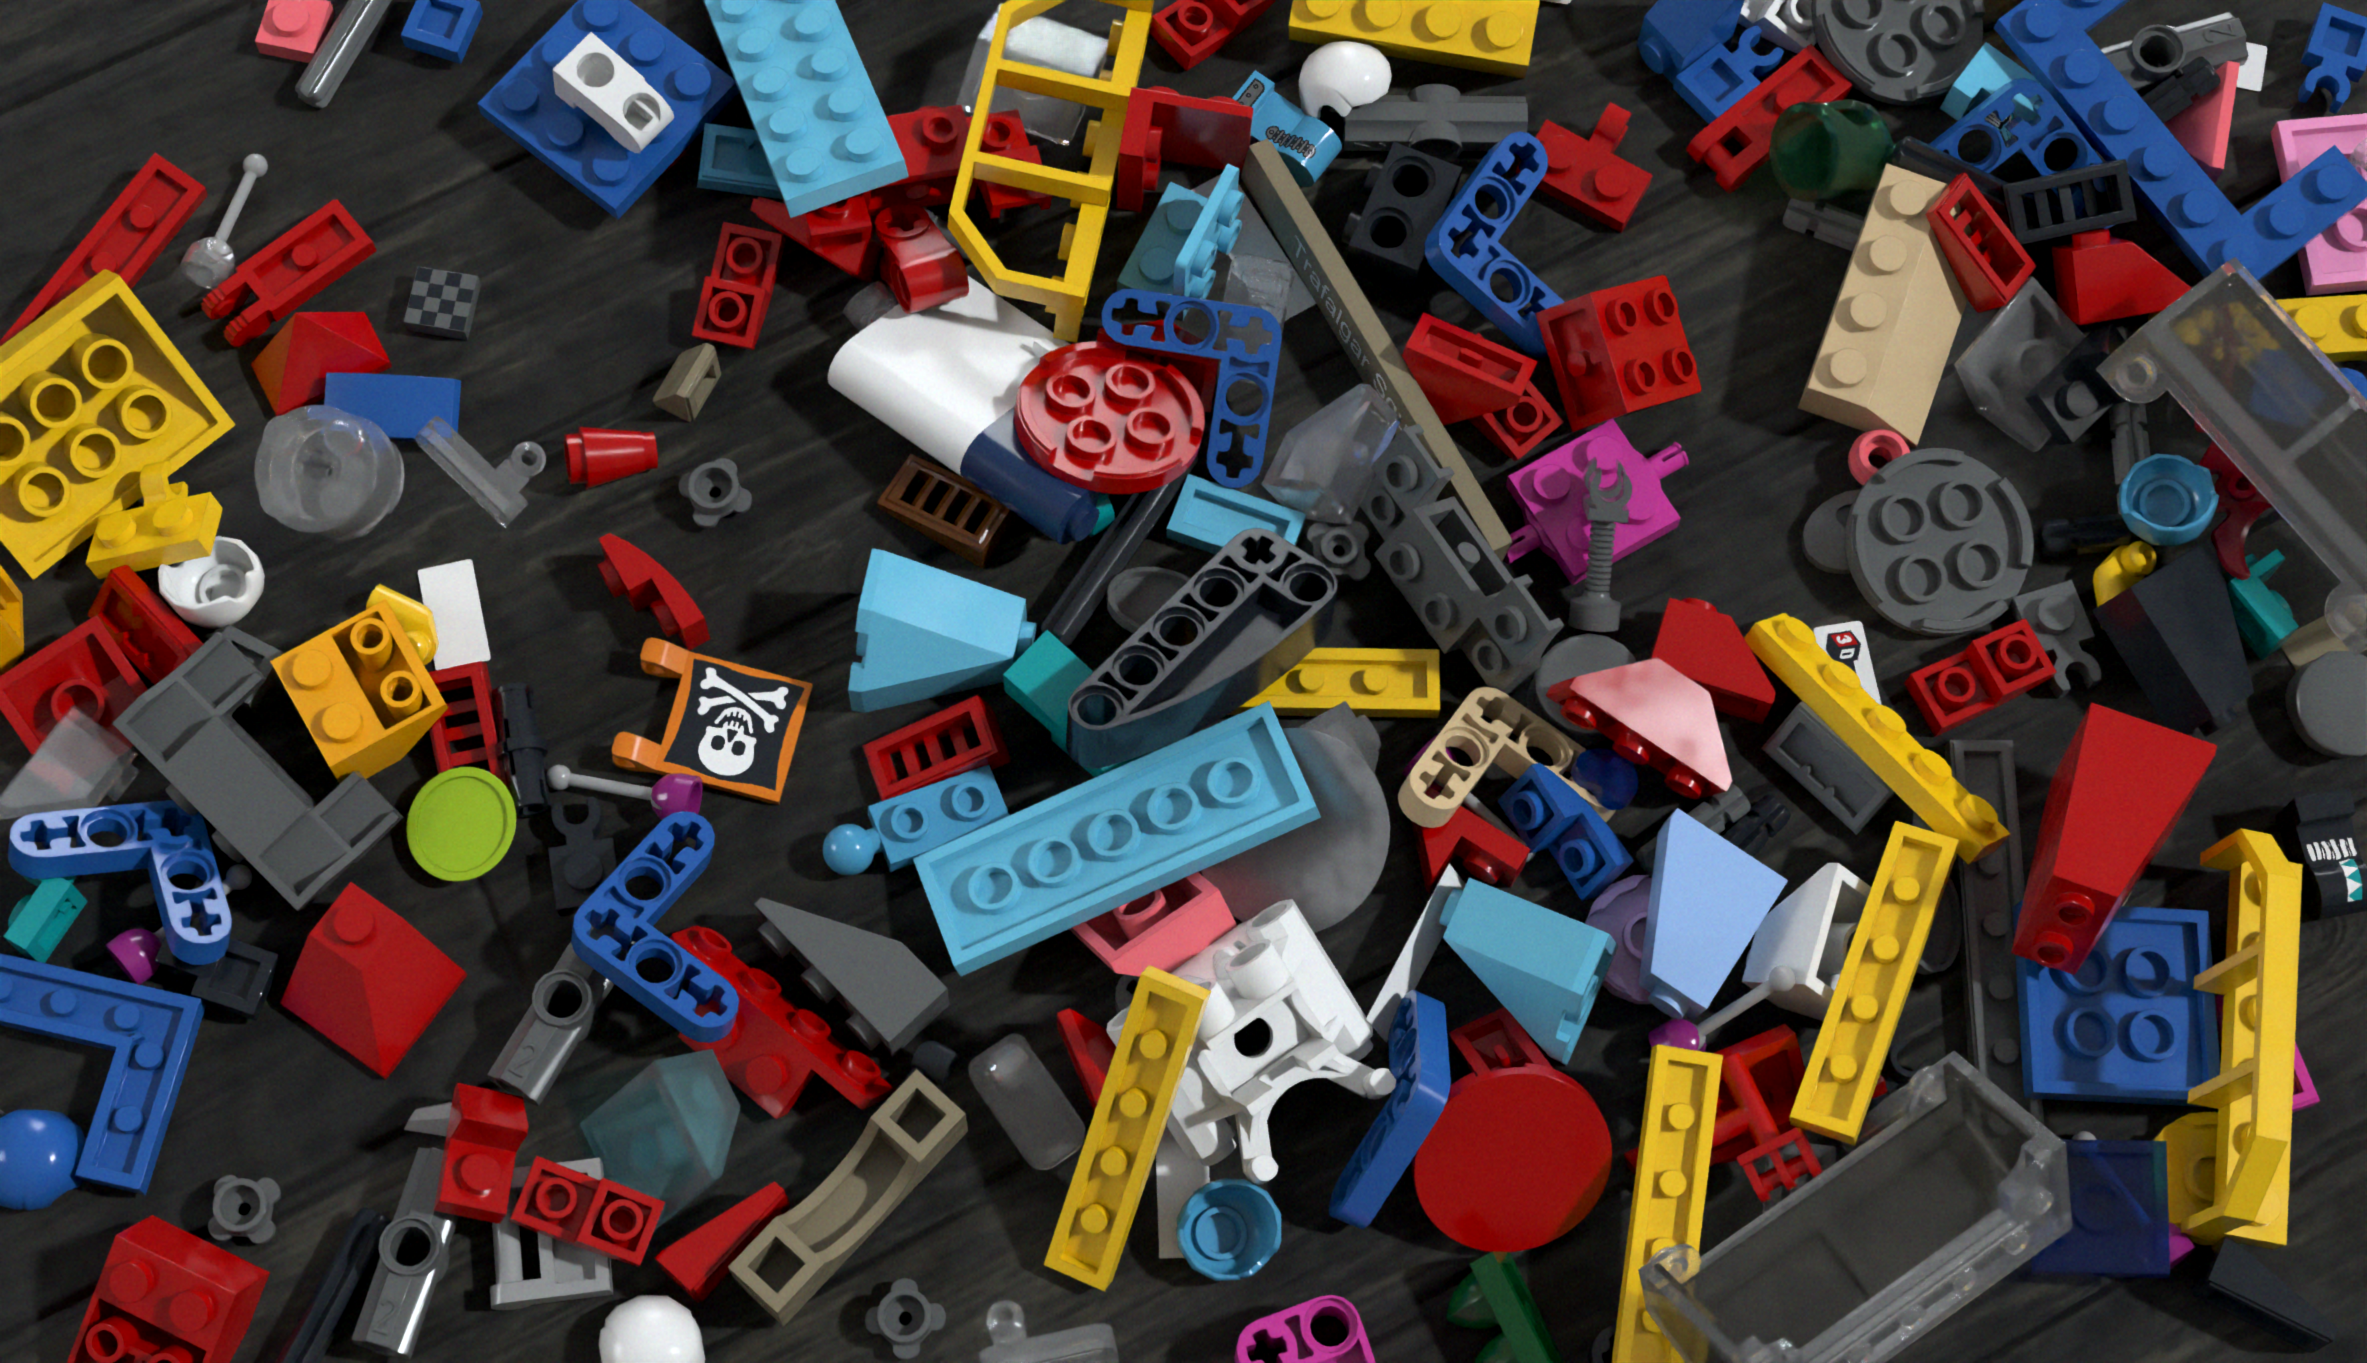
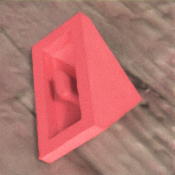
M2227 61L2216 70L2221 81L2217 88L2202 98L2199 94L2193 96L2191 100L2194 104L2164 124L2214 184L2224 169L2240 63Z

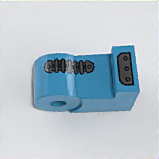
M1255 70L1232 98L1241 105L1250 106L1254 109L1250 145L1268 138L1269 142L1273 143L1297 185L1312 187L1341 151V141L1325 123L1315 117L1303 114V110L1274 91L1275 83Z

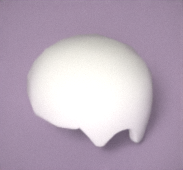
M1351 41L1331 42L1319 47L1308 56L1302 66L1299 78L1301 110H1303L1305 115L1319 119L1322 106L1328 105L1333 107L1340 116L1345 117L1353 107L1376 101L1388 93L1392 78L1389 62L1378 49L1362 43Z
M222 536L215 537L211 556L175 563L172 566L161 564L158 570L160 594L184 621L205 629L223 628L228 624L233 625L241 620L255 605L264 588L265 575L258 556L243 541Z
M638 1295L616 1306L605 1319V1327L600 1330L599 1349L602 1363H705L701 1332L695 1319L692 1317L691 1311L667 1295Z

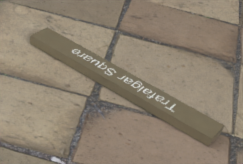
M1267 138L1250 145L1240 177L1394 434L1397 436L1403 428L1420 424L1424 432L1419 437V441L1440 469L1450 466L1455 474L1444 486L1435 502L1454 496L1502 562L1512 543V539L1273 143L1269 142Z

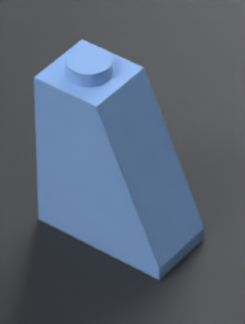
M1678 808L1666 820L1657 836L1638 985L1651 993L1648 997L1649 1001L1663 1013L1676 1019H1682L1685 1015L1694 1021L1708 1008L1788 880Z

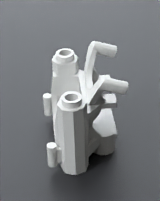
M1293 899L1278 901L1259 912L1255 917L1237 925V927L1170 973L1212 991L1166 1123L1189 1160H1200L1203 1166H1211L1230 1155L1236 1148V1142L1233 1139L1235 1130L1226 1117L1235 1114L1243 1173L1251 1183L1256 1185L1264 1184L1273 1179L1278 1172V1165L1272 1158L1267 1120L1273 1105L1288 1088L1304 1080L1328 1078L1364 1098L1367 1096L1369 1099L1374 1100L1380 1099L1394 1090L1396 1079L1389 1069L1379 1068L1374 1070L1357 1062L1364 1058L1373 1048V1043L1370 1040L1373 1036V1027L1366 1020V1016ZM1130 1005L1121 1010L1107 1023L1106 1032L1116 1047ZM1256 1018H1261L1267 1023L1270 1030L1268 1046L1262 1053L1256 1056L1249 1057L1240 1054L1235 1047L1234 1034Z

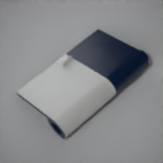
M968 276L969 293L966 297L912 314H906L898 304L849 339L841 347L829 368L828 383L831 387L1058 544L1066 545L1074 539L1081 541L1093 530L1100 514L1099 509L1096 508L1099 492L1069 484L1042 468L1023 447L1014 424V407L1018 387H1020L1030 371L1039 364L1040 357L1057 348L1070 345L1068 342L1053 338V332Z

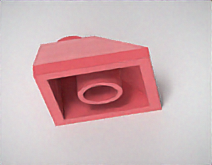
M1196 872L1074 926L1069 930L1115 973L1140 977L1148 965L1167 973L1173 972L1237 927V924L1219 889L1199 872Z

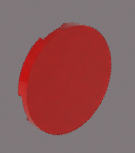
M1091 341L1066 345L1040 357L1039 364L1030 371L1020 387H1018L1014 407L1015 429L1023 447L1036 463L1055 477L1069 484L1090 491L1109 494H1132L1150 491L1162 487L1181 476L1193 463L1200 448L1205 424L1204 410L1200 397L1189 380L1171 364L1164 368L1152 360L1127 352L1128 345Z
M1525 1063L1523 1067L1499 1069L1479 1076H1475L1473 1072L1450 1085L1448 1099L1440 1117L1413 1157L1412 1177L1414 1187L1427 1216L1451 1239L1468 1247L1489 1252H1516L1536 1248L1561 1237L1574 1228L1588 1215L1599 1200L1611 1170L1612 1144L1610 1133L1591 1095L1578 1082L1558 1070L1538 1064Z

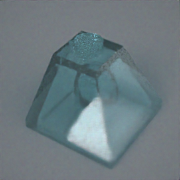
M713 1049L653 1061L583 1120L580 1126L595 1157L600 1158L603 1162L606 1179L665 1202L655 1227L656 1230L722 1177L740 1104Z

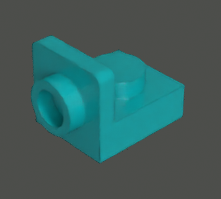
M2278 549L2260 561L2253 553L2246 556V564L2251 573L2247 580L2237 579L2228 572L2224 574V579L2228 583L2226 587L2238 633L2261 660H2264L2281 648L2299 627L2293 619V614L2287 601L2279 593L2269 590L2264 585V582L2273 575L2286 559Z
M23 876L38 888L33 895L28 894L24 896L14 907L8 920L9 929L3 936L20 954L33 961L42 963L47 961L88 902L72 884L77 876L49 879H32Z

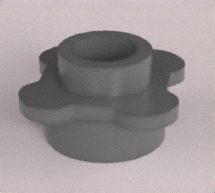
M720 458L714 462L704 463L693 472L686 473L680 479V494L690 499L695 509L693 513L694 521L702 528H713L717 525L720 518L733 512L743 514L751 507V493L747 489L741 488L737 477V466L730 459ZM712 489H719L721 491V495L717 498H713L709 494Z
M1352 521L1346 526L1330 527L1324 522H1317L1309 528L1307 541L1313 546V558L1334 572L1338 583L1349 580L1361 581L1369 575L1371 563L1365 558L1364 544L1369 539V531L1364 524ZM1341 547L1345 553L1342 556H1336L1333 553V549Z
M226 1175L220 1178L214 1186V1217L208 1223L210 1234L221 1242L228 1241L232 1237L250 1238L255 1244H264L271 1240L276 1231V1227L271 1221L273 1206L281 1197L279 1185L271 1178H262L257 1183L250 1179H238L234 1175ZM242 1204H249L251 1207L250 1212L244 1216L240 1215L239 1207Z
M908 1278L896 1280L891 1286V1292L883 1298L880 1305L870 1308L865 1316L867 1330L874 1335L881 1334L893 1345L894 1355L902 1360H910L917 1357L923 1340L931 1332L940 1331L946 1323L944 1308L937 1303L930 1304L925 1296L918 1292L916 1282ZM909 1313L912 1316L911 1323L902 1325L899 1322L900 1315Z

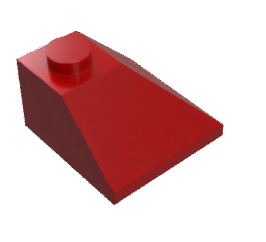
M350 882L309 933L280 1004L386 1080L464 981L467 973L405 919Z

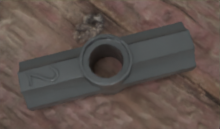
M2230 12L2175 28L2160 24L2149 25L2141 29L2133 40L2100 49L2140 97L2172 74L2176 79L2184 73L2181 68L2196 57L2203 56L2216 71L2227 61L2240 63V66H2243L2249 56L2246 46L2247 35L2239 18L2233 17ZM2142 58L2154 59L2162 67L2150 66Z
M1445 84L1418 86L1412 89L1408 95H1383L1372 103L1353 107L1350 113L1343 117V150L1390 151L1393 142L1444 161L1455 159L1460 156L1461 152H1488L1495 144L1511 133L1519 131L1527 133L1528 105L1526 97L1461 96L1460 91L1455 87Z
M607 924L599 930L591 926L590 937L596 941L603 935L613 938L614 927ZM635 941L631 943L630 948L636 943ZM571 942L554 969L543 975L536 983L532 993L531 1006L487 1074L489 1080L502 1088L506 1093L522 1096L524 1103H530L538 1107L578 1042L587 1038L595 1029L598 1021V1010L614 986L613 982L578 957L573 950ZM621 948L620 961H625L628 953L623 948ZM572 995L582 1000L579 1010L567 1018H558L549 1014L551 1005L562 996Z
M418 1147L394 1219L386 1226L380 1236V1259L352 1337V1342L355 1345L369 1349L374 1353L396 1359H411L436 1283L444 1277L448 1270L450 1259L448 1248L459 1216L434 1211L444 1150L433 1147ZM422 1239L431 1243L428 1256L420 1264L414 1266L399 1264V1253L410 1241Z

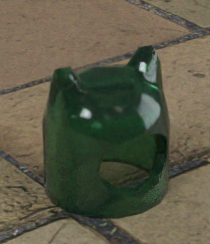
M1851 99L1832 102L1807 101L1790 105L1778 117L1771 133L1769 154L1772 172L1780 188L1793 199L1812 202L1851 198L1863 195L1875 187L1886 164H1890L1895 145L1886 120L1870 104Z

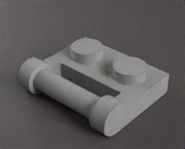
M600 1158L557 1163L597 1180L604 1177L603 1162ZM531 1166L514 1168L507 1214L500 1224L492 1223L496 1285L490 1287L491 1309L513 1310L533 1304L613 1295L611 1258L538 1233L541 1278L523 1280L519 1225L508 1221L517 1202V1195H520Z

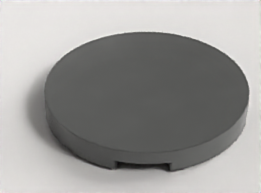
M1812 0L1811 15L1814 33L1825 58L1853 84V88L1868 97L1884 103L1912 106L1930 103L1948 94L1952 85L1982 46V16L1986 14L1983 0Z
M1927 448L1906 453L1880 468L1864 483L1851 505L1845 529V550L1848 566L1863 597L1873 609L1894 625L1925 636L1949 637L1961 635L1992 622L2009 608L2011 600L2017 596L2022 587L2028 568L2032 566L2034 551L2033 530L2030 517L2020 495L2006 477L2001 478L1985 464L1964 455V451L1955 449Z

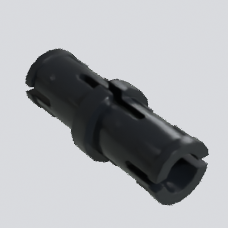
M522 682L505 684L493 689L491 692L497 715L500 740L495 746L496 758L498 761L503 762L507 787L512 796L517 817L538 816L550 811L552 806L546 785L543 760L548 754L546 739L540 736L539 728L537 727L533 686L530 684L526 686V683Z

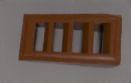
M913 454L908 456L877 501L879 509L982 569L1016 521L1015 513L963 477ZM917 476L926 481V483L910 505L900 499ZM938 488L946 494L932 514L923 511ZM958 500L965 504V507L954 523L951 524L944 519ZM979 512L986 517L975 533L972 534L965 529L975 514Z

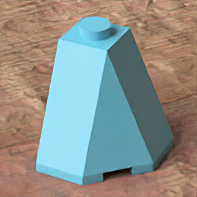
M872 548L856 621L855 632H858L856 654L863 657L861 663L853 662L851 665L848 692L852 711L866 713L1004 682L1003 674L1035 640L1036 623L1027 621L1026 599L884 550Z
M1469 878L1464 890L1454 888L1445 903L1439 921L1440 924L1447 926L1443 939L1546 1054L1553 1060L1567 1066L1617 952L1618 944L1609 933Z

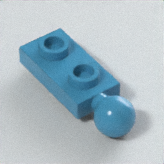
M986 765L868 806V817L873 828L865 830L854 824H843L835 827L824 840L823 857L827 865L834 872L851 876L863 872L871 864L874 854L882 852L889 871L892 872L915 864L913 858L1010 815L990 765Z

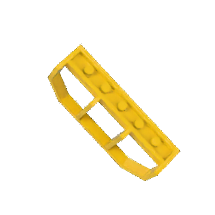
M1009 0L1000 7L949 209L947 228L995 294L1046 305L1045 312L1056 314L1053 338L1075 343L1078 341L1118 169L1119 149L1131 87H1137L1149 35L1154 0H1094L1128 8L1125 21L1113 19L1106 55L1114 56L1116 60L1113 71L1101 70L1099 80L1003 59L1010 29L1066 0ZM996 85L1103 108L1101 122L1089 120L1082 156L1092 158L1089 173L1081 171L1075 173L979 152ZM973 178L1071 199L1070 207L1080 209L1077 225L1069 223L1064 225L1058 252L1059 260L1068 261L1064 277L1053 275L1052 279L1007 270L964 212Z
M2240 828L2200 853V866L2230 871L2226 959L2194 976L2193 989L2224 995L2220 1075L2188 1090L2187 1101L2189 1104L2218 1109L2214 1206L2181 1219V1233L2218 1240L2227 1236L2236 1243L2276 1250L2287 1245L2302 864L2288 862L2271 834Z

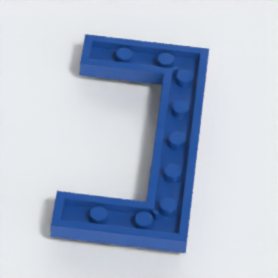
M2024 0L1999 18L1994 26V30L2038 82L2053 96L2066 115L2106 162L2126 159L2132 193L2228 304L2367 200L2366 180L2334 145L2241 215L2087 35V32L2130 0Z
M0 953L1 1026L115 1051L75 1176L82 1181L146 1195L206 1004L200 998Z

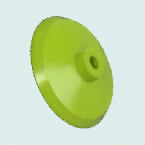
M458 767L446 770L428 781L413 800L406 826L410 851L417 863L425 871L439 879L466 881L477 878L495 867L508 851L516 828L515 805L507 787L490 772L475 767Z

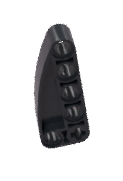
M1252 528L1237 534L1074 690L1069 698L1067 712L1066 749L1069 756L1077 764L1086 768L1099 769L1150 753L1185 738L1226 716L1264 691L1296 666L1331 631L1338 584L1334 572L1289 541L1267 529Z

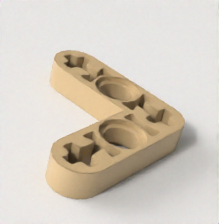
M1481 687L1476 688L1467 696L1413 767L1399 790L1398 803L1403 813L1416 824L1429 828L1443 826L1451 819L1492 762L1516 779L1532 764H1536L1537 762L1527 752L1526 747L1529 746L1538 747L1549 754L1554 765L1545 767L1572 787L1605 822L1613 816L1623 802L1626 789L1621 776L1611 766L1506 693L1496 688ZM1482 716L1489 717L1493 722L1491 724L1482 719ZM1511 733L1518 736L1515 742L1509 739ZM1445 747H1457L1465 751L1472 759L1473 766L1467 767L1455 763L1448 756ZM1565 770L1572 774L1569 779L1562 776ZM1436 778L1445 787L1434 800L1428 797L1425 792ZM1588 788L1594 790L1599 795L1598 798L1592 796L1587 791Z

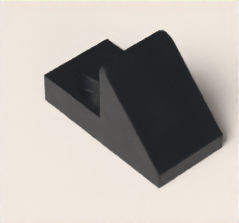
M2102 321L2024 398L2058 445L2072 444L2112 404L2137 401L2143 396L2144 366L2112 321Z

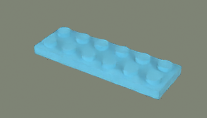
M703 0L790 218L909 177L905 159L835 0Z
M1267 701L913 858L952 963L959 975L963 976L1319 819L1321 816L1270 701Z

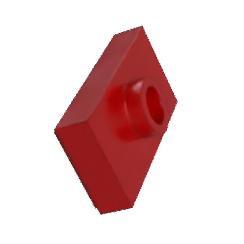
M128 565L110 570L87 613L90 618L95 615L98 616L121 651L154 685L173 672L203 645L199 638Z

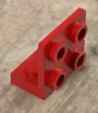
M1154 86L1148 89L1131 87L1119 149L1117 208L1141 212L1145 190L1156 192L1161 160L1224 170L1226 165L1230 164L1239 168L1241 173L1250 146L1254 109L1250 106L1241 105L1232 98L1223 96L1203 99L1180 95L1177 91L1162 86Z
M1665 275L1591 292L1535 313L1572 432L1701 392L1702 387L1697 374V364L1689 349L1678 314L1677 300L1671 291Z

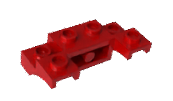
M961 104L947 107L925 106L914 112L886 116L905 159L909 177L799 215L809 247H819L820 239L860 233L861 240L871 239L872 223L870 216L878 215L882 210L891 206L907 204L929 207L951 203L973 116L965 117ZM1018 109L990 113L988 115L979 152L1042 165L1037 146H1029ZM973 178L967 199H975L978 184L990 219L1000 217L1001 209L1039 203L1041 210L1050 209L1052 195Z

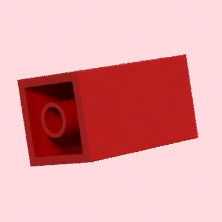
M2091 702L2050 782L2011 951L2012 954L2035 961L2048 968H2055L2072 975L2076 974L2172 833L2216 754L2217 745Z

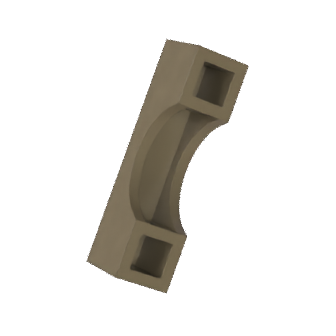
M916 1069L870 1117L866 1128L856 1144L821 1185L796 1207L783 1215L776 1216L728 1266L735 1282L784 1327L968 1132L966 1113Z

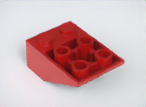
M151 1215L115 1236L67 1363H230L249 1328L270 1272Z

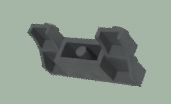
M1420 424L1403 428L1371 466L1376 476L1356 499L1385 540L1374 555L1444 654L1461 648L1488 687L1496 688L1506 694L1521 690L1534 676L1535 671L1541 667L1540 660L1544 650L1554 636L1563 628L1564 624L1560 618L1548 620L1527 591V588L1533 583L1529 575L1513 579L1454 496L1435 502L1439 493L1455 473L1450 466L1440 469L1419 441V437L1424 432Z
M216 632L173 672L140 695L112 724L171 782L165 789L170 798L191 816H195L200 812L217 829L211 837L223 852L238 863L246 858L297 911L304 910L352 863H357L403 816L359 771H353L326 798L317 804L230 716L267 678L222 633Z

